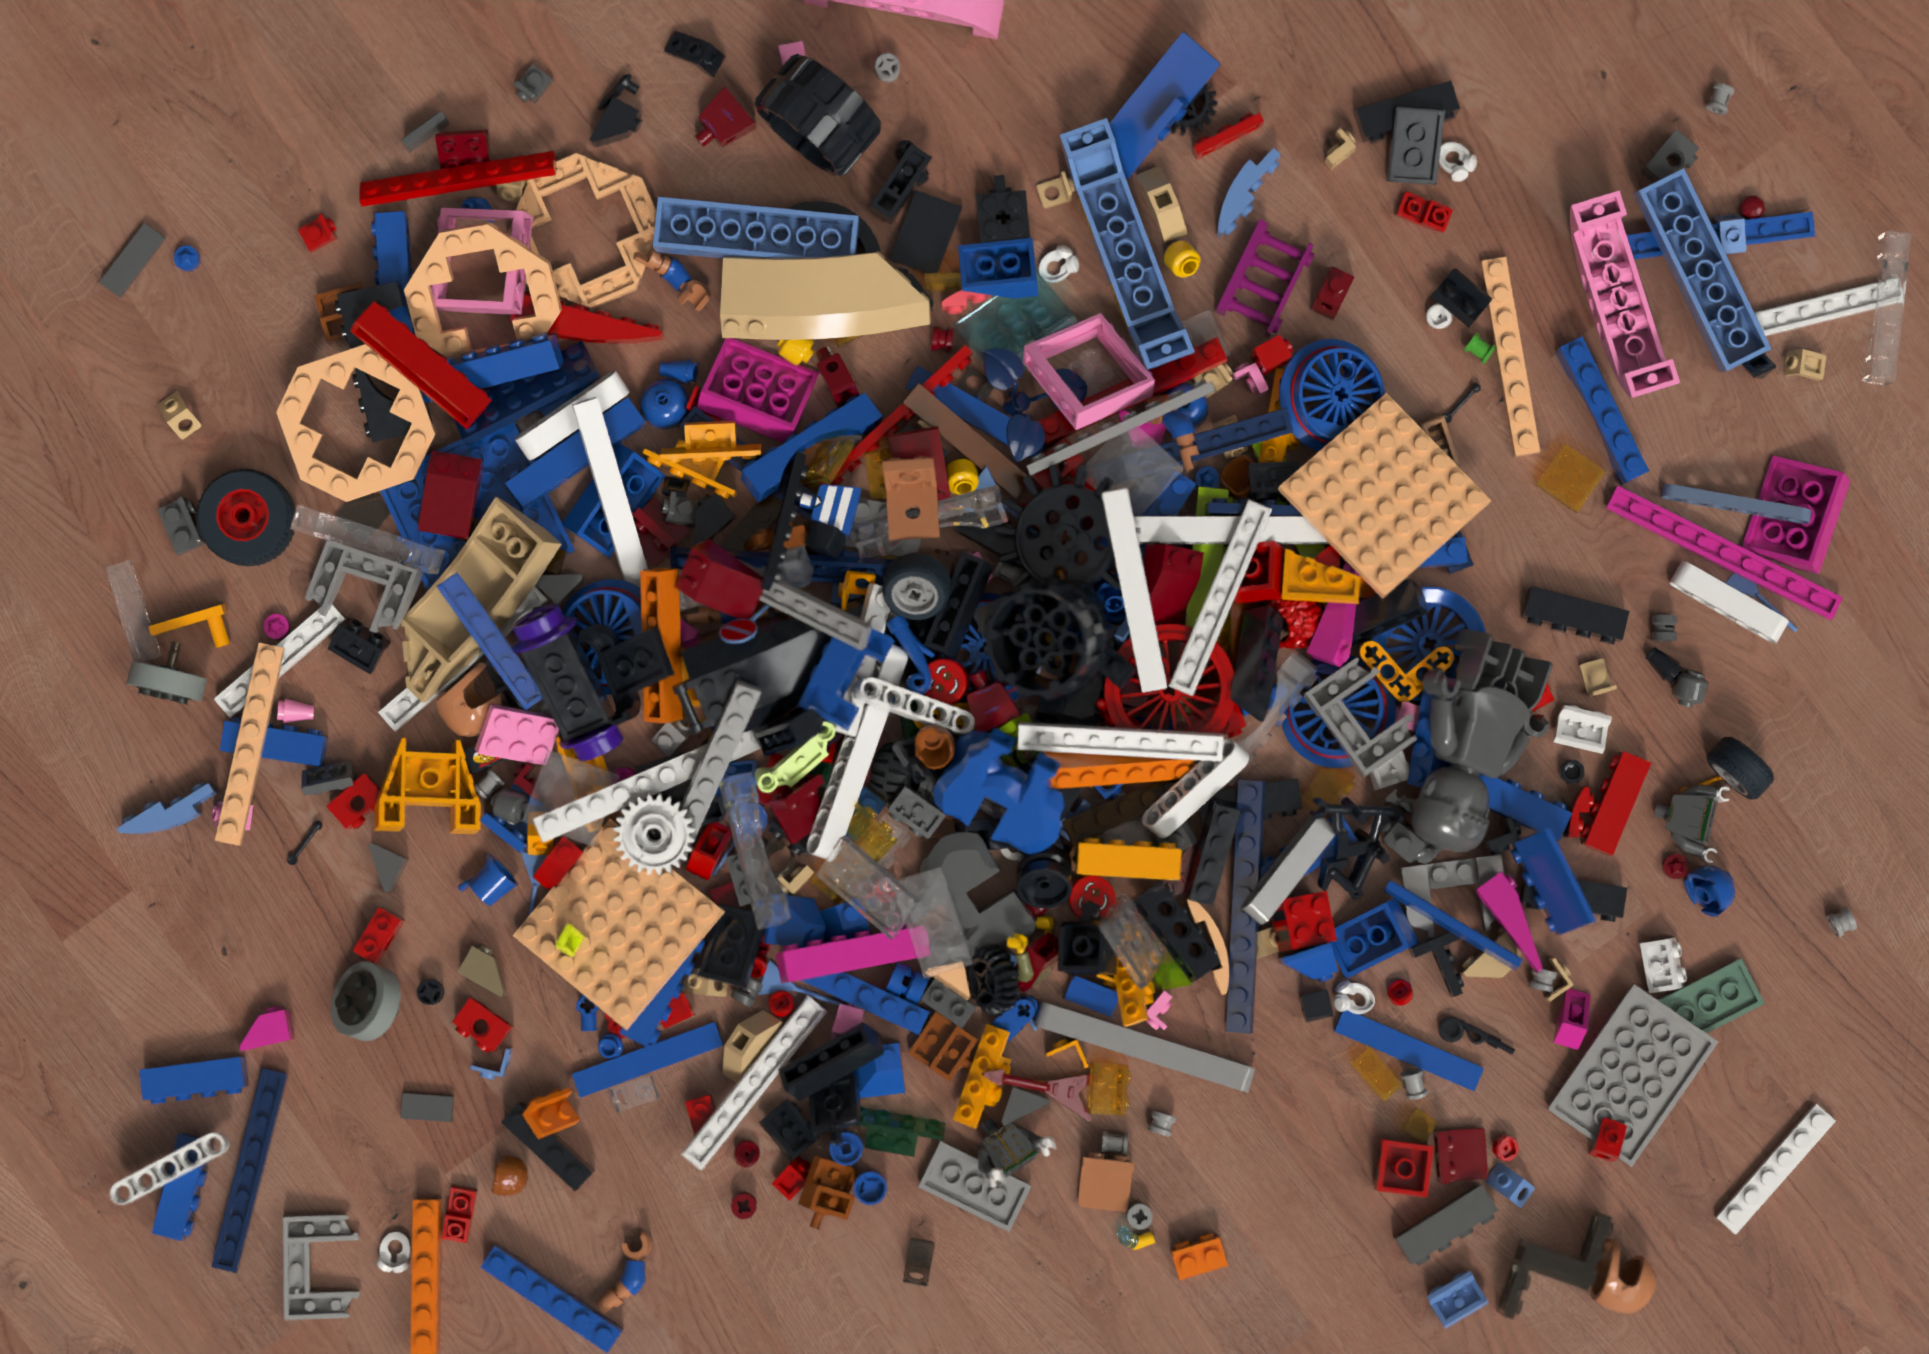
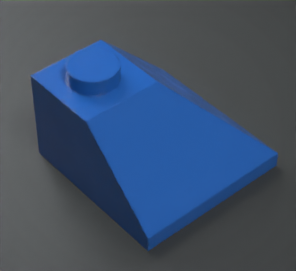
M777 893L770 894L764 943L782 946L798 944V948L808 947L807 942L822 939L823 943L826 925L814 899Z
M860 898L820 911L826 925L823 944L831 943L832 937L846 935V940L854 939V933L870 931V935H872Z
M1331 942L1278 958L1280 964L1310 979L1318 978L1319 983L1332 979V973L1338 972Z
M899 1042L882 1044L883 1055L852 1072V1074L859 1078L860 1098L905 1093Z

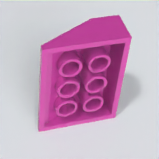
M726 338L701 390L697 408L727 421H735L737 425L784 443L785 439L795 434L819 372L801 365H793L784 358L734 338Z
M1772 456L1758 500L1812 510L1810 523L1802 524L1752 515L1742 547L1775 562L1820 574L1851 480L1844 472Z

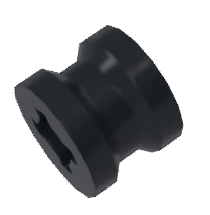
M425 980L417 988L419 1001L426 1005L439 1003L445 994L443 985L436 980Z

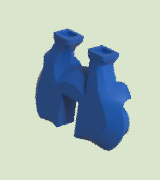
M994 728L990 737L970 745L961 757L953 761L941 773L933 790L934 803L944 814L958 818L965 825L969 826L986 796L1007 808L991 839L1009 843L1027 854L1041 852L1050 847L1059 836L1060 816L1065 807L1063 794L1059 790L1051 788V778L1055 777L1061 763L1039 752L1029 775L1018 768L1003 765L998 757L1008 754L1016 739Z

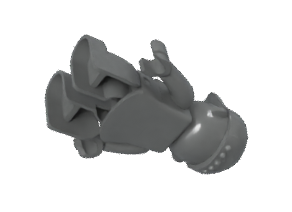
M1460 629L1455 643L1456 649L1461 652L1456 678H1446L1441 668H1435L1427 671L1423 680L1425 691L1430 695H1435V698H1431L1430 738L1431 745L1435 750L1434 755L1437 759L1450 764V767H1440L1430 772L1423 783L1418 799L1402 797L1399 803L1400 808L1405 813L1412 815V825L1418 837L1437 848L1454 852H1468L1477 847L1487 832L1489 821L1485 818L1489 815L1490 794L1486 784L1479 778V775L1497 778L1499 775L1505 774L1523 754L1530 741L1528 736L1539 738L1547 732L1549 722L1545 719V716L1540 714L1532 715L1529 711L1536 707L1541 700L1553 666L1549 661L1524 657L1523 650L1513 648L1510 644L1492 641L1493 636L1489 633Z

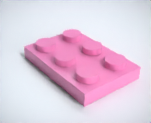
M490 704L475 751L482 755L547 766L559 729L552 715Z

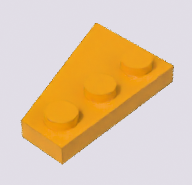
M1285 548L1282 600L1359 604L1360 576L1333 566H1326L1316 562L1315 559L1302 557L1295 554L1294 551Z

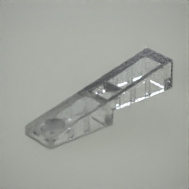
M131 560L106 567L105 569L133 661L143 663L160 657L162 654L155 635L151 636L148 627L151 626L146 611L147 606Z

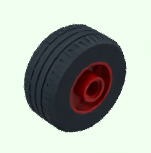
M242 468L228 471L211 481L212 483L208 484L204 493L201 494V499L198 501L199 505H197L198 510L196 511L198 532L207 547L223 560L246 567L266 564V562L276 559L278 555L280 556L281 552L285 551L286 547L290 545L289 543L293 539L297 524L295 504L285 487L266 473L246 468L245 470ZM250 513L249 519L243 522L245 515Z

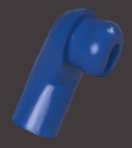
M470 197L462 203V209L494 210L485 198ZM487 220V221L493 223V222L496 221V220Z

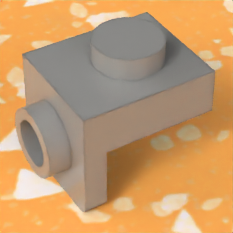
M683 717L682 720L665 723L651 741L667 756H672L684 741L692 735L688 729V719Z

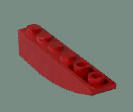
M525 291L522 315H511L510 323L512 326L514 318L535 314L530 292ZM561 300L562 310L547 332V335L555 334L560 339L602 344L642 343L664 339L663 331L659 330L660 327L655 324L645 323V326L635 324L636 320L622 316L621 320L611 318V313L597 310V314L588 312V308L585 306L573 304V307L563 305L564 302Z

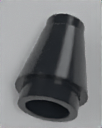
M1656 647L1645 657L1663 681L1667 680L1669 683L1673 682L1684 669L1679 665L1681 662L1658 650Z

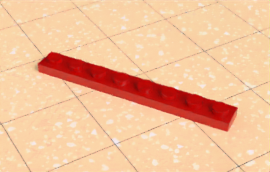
M554 151L540 152L360 182L359 201L361 206L365 207L556 175V156Z
M1215 337L1194 347L1193 354L1147 370L1152 373L1151 376L1155 380L1153 396L1228 362L1218 338ZM1128 378L1084 399L1081 404L1084 407L1134 385V383ZM1061 410L1037 422L1041 424L1045 433L1044 442L1046 446H1049L1119 413V411L1075 430Z
M964 345L922 386L935 396L934 391L940 385L944 388L954 379L952 376L954 372L958 369L964 370L972 362L970 359L973 356L972 351ZM902 403L818 482L825 485L840 486L844 481L842 477L848 471L851 473L856 471L862 465L860 460L866 454L869 456L873 455L881 447L879 444L881 440L885 437L889 439V435L895 434L899 430L897 426L903 420L908 422L916 414Z

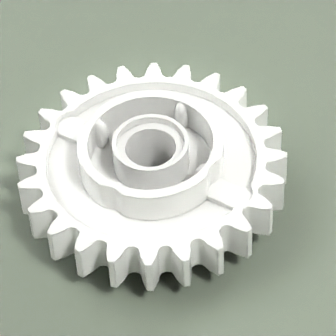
M651 793L648 794L647 800L639 796L638 804L630 801L629 806L631 809L623 808L621 810L625 817H617L616 819L621 824V826L614 827V831L620 833V835L614 838V841L621 842V845L616 850H623L625 853L621 859L630 858L629 867L637 864L638 872L643 868H647L648 875L651 874L653 869H656L658 875H661L662 868L671 872V864L679 868V859L687 860L688 858L685 851L691 852L693 850L688 844L696 839L689 834L696 830L695 827L688 825L693 820V817L686 818L685 814L688 809L679 810L681 802L678 801L672 804V796H669L666 801L663 800L662 793L658 795L657 799H654ZM651 828L659 829L661 839L652 840L648 835V830Z

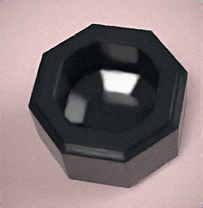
M1567 760L1559 767V778L1566 784H1577L1584 777V766L1577 760Z

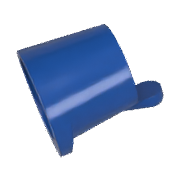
M488 853L485 856L486 863L476 875L459 884L458 889L463 892L470 886L473 892L485 904L492 906L514 889L518 883L503 864Z

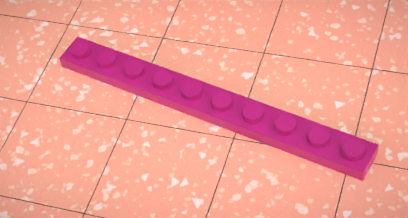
M1618 485L1615 487L1605 508L1829 621L1833 619L1843 597Z

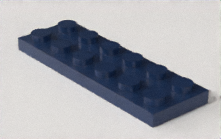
M580 341L561 351L564 363L560 369L498 384L486 390L485 392L491 399V402L468 429L454 419L465 445L468 446L599 378L600 375L584 342Z

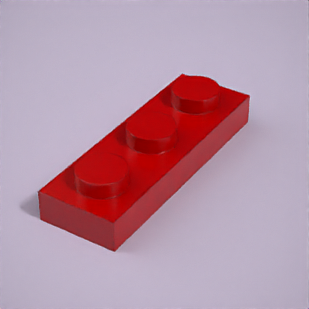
M1260 112L1254 116L1252 113H1249L1239 119L1240 123L1232 127L1230 124H1227L1217 130L1218 134L1210 138L1206 135L1195 141L1196 145L1193 146L1192 153L1196 160L1261 128L1264 124V119Z

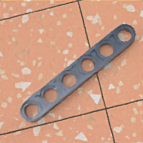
M1664 484L1661 494L1662 498L1671 501L1802 524L1810 523L1812 510L1803 507L1673 484Z

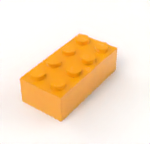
M1084 838L1083 843H1078L1076 874L1180 880L1182 849H1176V844L1161 843L1159 848L1150 847V842L1135 841L1134 846H1125V841L1109 840V844L1106 845L1099 844L1100 839Z

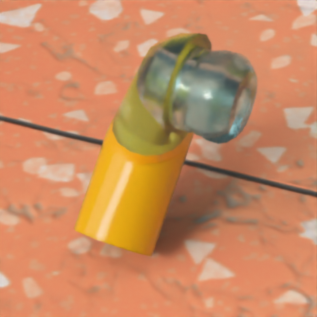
M1122 1227L1117 1231L1118 1241L1133 1250H1138L1155 1243L1151 1231L1139 1236L1131 1233L1128 1227Z

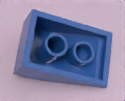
M1033 238L958 246L962 291L1013 299L1038 296Z
M1392 899L1336 927L1337 941L1331 942L1334 956L1346 979L1419 943L1396 899Z

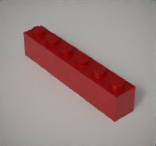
M375 301L352 326L350 332L466 429L475 422L491 402V399L483 389L474 386L464 373L455 370L445 357L436 354L429 348L426 341L417 338L410 332L407 325L398 322L384 306L378 305Z

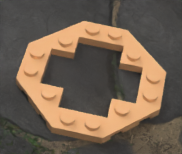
M575 153L556 162V175L528 180L516 211H524L533 216L532 228L551 220L542 197L585 178H588L597 200L619 190L621 191L639 232L616 243L626 266L580 285L571 263L553 270L559 298L592 310L637 290L646 266L634 260L633 255L634 252L638 251L646 256L653 249L656 209L641 177L633 174L630 175L617 168ZM512 224L506 234L511 237ZM531 236L529 250L540 256Z
M491 222L442 230L404 289L416 337L426 341L431 348L445 357H452L453 360L462 358L461 355L466 352L476 351V354L485 352L486 348L472 350L466 327L442 331L431 285L451 282L454 279L448 257L494 249L500 273L518 269L525 270L535 314L517 317L512 320L516 338L523 339L524 342L532 340L534 335L540 333L547 334L562 310L550 261L543 256L533 253L528 249L529 247L514 237H509L501 232ZM509 344L499 345V346H500V348H501V347L508 346Z
M366 344L297 367L276 412L300 479L345 502L415 479L436 435L421 390ZM355 368L400 389L390 409V413L412 423L392 466L390 467L369 456L358 478L313 457L323 433L301 423L321 379L344 390Z

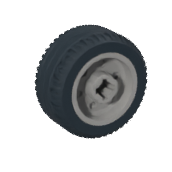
M917 552L903 554L894 559L886 569L882 586L884 601L894 613L903 618L912 620L929 619L940 613L948 601L950 576L943 563H940L933 556Z
M1733 737L1722 738L1707 755V762L1718 776H1721L1732 789L1750 800L1759 798L1774 781V774L1770 767L1754 751Z

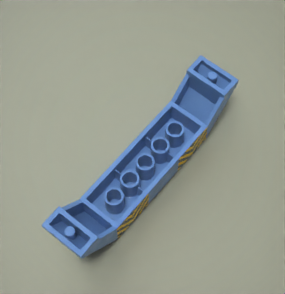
M1107 118L1061 134L1059 137L1077 201L1126 332L1146 370L1193 354L1194 349L1187 330L1174 309L1123 173L1115 138Z

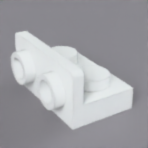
M1676 938L1640 943L1649 993L1683 988L1687 976L1684 967H1681L1679 957L1682 956V949L1680 943L1676 942Z

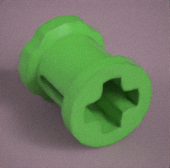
M1476 332L1464 351H1470L1481 359L1482 364H1485L1497 346H1491L1479 337L1480 334Z

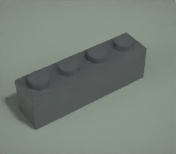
M1478 1183L1393 1238L1411 1265L1416 1263L1419 1266L1431 1258L1429 1254L1437 1249L1439 1252H1442L1452 1245L1451 1240L1458 1236L1462 1239L1474 1231L1472 1227L1481 1222L1484 1225L1495 1218L1494 1213L1498 1209L1483 1185Z

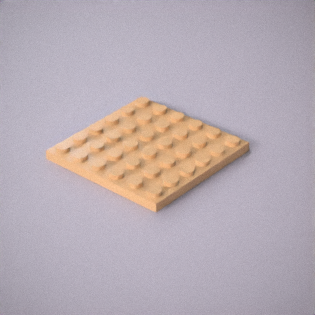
M1387 393L1278 488L1280 493L1382 599L1491 502L1490 498Z
M609 819L583 850L584 854L558 886H553L513 936L620 1026L628 1030L724 914V911L673 869L671 872H668L665 868H662L661 875H658L656 869H653L651 874L648 875L647 868H643L638 872L637 864L629 867L630 858L622 860L621 858L625 852L623 850H616L621 845V842L614 841V838L620 835L619 832L614 831V827L619 825ZM567 924L572 925L584 934L583 941L572 957L555 948L556 942Z

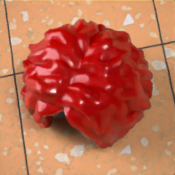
M1270 600L1267 605H1270L1280 613L1288 623L1289 634L1280 639L1279 648L1302 649L1309 647L1324 613L1322 606L1315 601Z

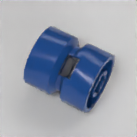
M898 962L885 991L897 997L904 995L905 1001L918 1006L931 976L921 971L914 973L910 966ZM904 978L910 980L908 988L901 984Z
M842 1131V1144H830V1154L838 1164L844 1166L852 1165L862 1155L863 1142L855 1132Z
M867 1170L861 1173L854 1185V1193L857 1199L866 1205H875L881 1202L887 1192L885 1177L875 1170Z

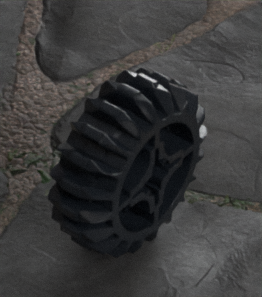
M1211 82L1206 83L1186 107L1187 112L1185 116L1191 120L1175 121L1171 126V134L1174 135L1176 129H1180V136H1184L1186 129H1188L1190 135H1194L1195 126L1199 131H1203V123L1207 125L1211 123V119L1208 116H1215L1216 111L1212 108L1218 104L1216 100L1212 99L1216 97V91H1208L1212 87ZM1202 96L1204 109L1197 116L1193 103L1197 101L1198 97Z
M999 946L983 947L976 950L975 955L971 956V960L968 961L970 968L967 969L969 974L967 980L970 983L969 989L973 993L972 998L976 999L977 1007H981L982 1012H987L988 1015L1006 1013L1012 1007H1015L1016 1001L1019 999L1017 993L1020 991L1018 987L1020 980L1017 978L1018 971L1014 968L1015 962L1011 961L1010 954H1006L1005 949L999 948Z

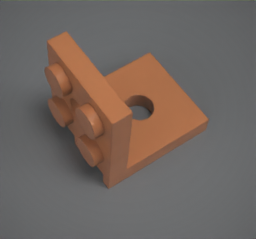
M918 456L913 460L892 458L882 462L887 497L889 541L940 537L934 459ZM915 508L919 510L920 515L915 519L908 518L906 512L909 509Z

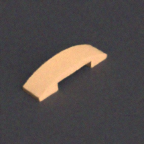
M1187 899L1185 901L1194 924L1204 921L1212 945L1217 950L1218 959L1221 961L1219 963L1221 968L1211 972L1220 995H1224L1227 993L1229 984V962L1223 938L1207 911L1198 902Z

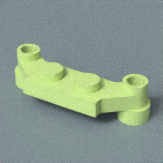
M822 718L825 731L802 745L796 746L773 768H758L754 773V777L759 789L763 792H771L778 785H788L790 788L829 755L826 747L827 742L835 735L833 724Z

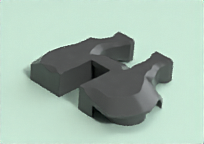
M956 832L942 837L934 846L929 856L922 861L920 873L925 882L921 890L915 897H906L901 902L902 907L914 924L920 920L922 915H927L937 905L941 906L946 915L957 924L958 932L951 939L935 938L930 941L929 947L941 965H944L950 958L971 959V956L975 955L976 950L983 947L999 946V948L1008 947V938H1014V933L1028 938L1034 932L1037 920L1025 902L1018 896L1015 887L979 910L966 893L1000 871L999 863L993 854L989 853L984 840L978 833Z

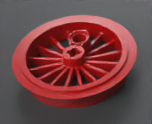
M1179 624L1155 626L1158 643L1164 642L1165 658L1162 656L1161 658L1166 666L1164 672L1167 685L1172 680L1168 642H1183L1176 665L1177 668L1193 631L1192 627ZM1130 638L1117 652L1129 663L1137 666L1136 660H1134L1135 654L1132 639ZM1216 642L1209 657L1214 664L1205 669L1202 676L1217 669L1221 682L1198 685L1196 690L1221 687L1219 702L1196 695L1190 696L1176 689V694L1171 697L1170 694H1164L1167 688L1144 693L1121 694V689L1106 677L1105 701L1113 723L1117 728L1144 729L1165 703L1158 730H1162L1171 703L1174 731H1178L1175 711L1176 703L1189 726L1182 730V732L1219 734L1227 724L1235 702L1230 699L1234 670L1228 656ZM1131 678L1129 680L1130 682L1140 684L1138 679ZM1158 695L1128 713L1124 710L1122 699ZM1183 697L1216 705L1218 708L1206 716ZM1161 699L1139 728L1130 721V716ZM1179 700L1203 719L1192 725Z

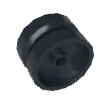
M1051 845L1038 853L1027 854L1022 852L1017 861L1018 876L1016 887L1017 894L1023 902L1032 907L1043 909L1062 905L1069 899L1072 893V859L1065 850Z

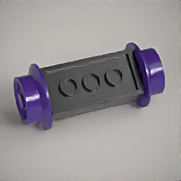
M553 603L540 607L513 623L512 628L518 640L512 646V651L514 653L521 652L563 737L559 742L560 747L565 749L573 748L579 761H587L611 751L624 740V737L618 725L614 726L607 721L608 718L614 716L615 712L572 628L577 623L576 617H564L559 605Z

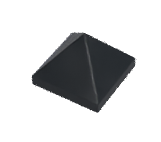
M1765 353L1742 363V366L1753 378L1763 379L1776 368V364Z
M667 476L665 477L661 493L668 497L671 491H675L676 497L684 498L687 495L690 481Z

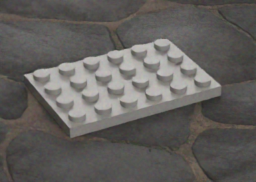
M1632 984L1547 1109L1595 1142L1603 1118L1627 1125L1619 1159L1632 1167L1718 1044V1041L1635 984Z

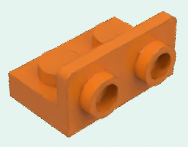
M570 1087L563 1090L557 1088L545 1097L539 1095L528 1102L529 1107L522 1115L538 1139L576 1125L580 1120L567 1100L573 1092Z
M1213 1233L1200 1236L1199 1242L1190 1244L1189 1240L1174 1244L1175 1249L1170 1251L1179 1280L1228 1266L1219 1235L1214 1237Z

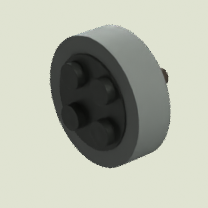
M171 641L166 665L160 664V666L148 663L132 662L126 684L139 688L138 693L187 705L188 700L202 702L207 679L182 672L176 668L182 643Z
M363 961L351 966L342 975L336 985L331 1001L332 1021L335 1028L341 1034L361 1041H372L380 1037L390 1027L395 1016L399 1013L401 997L400 984L395 973L388 968Z

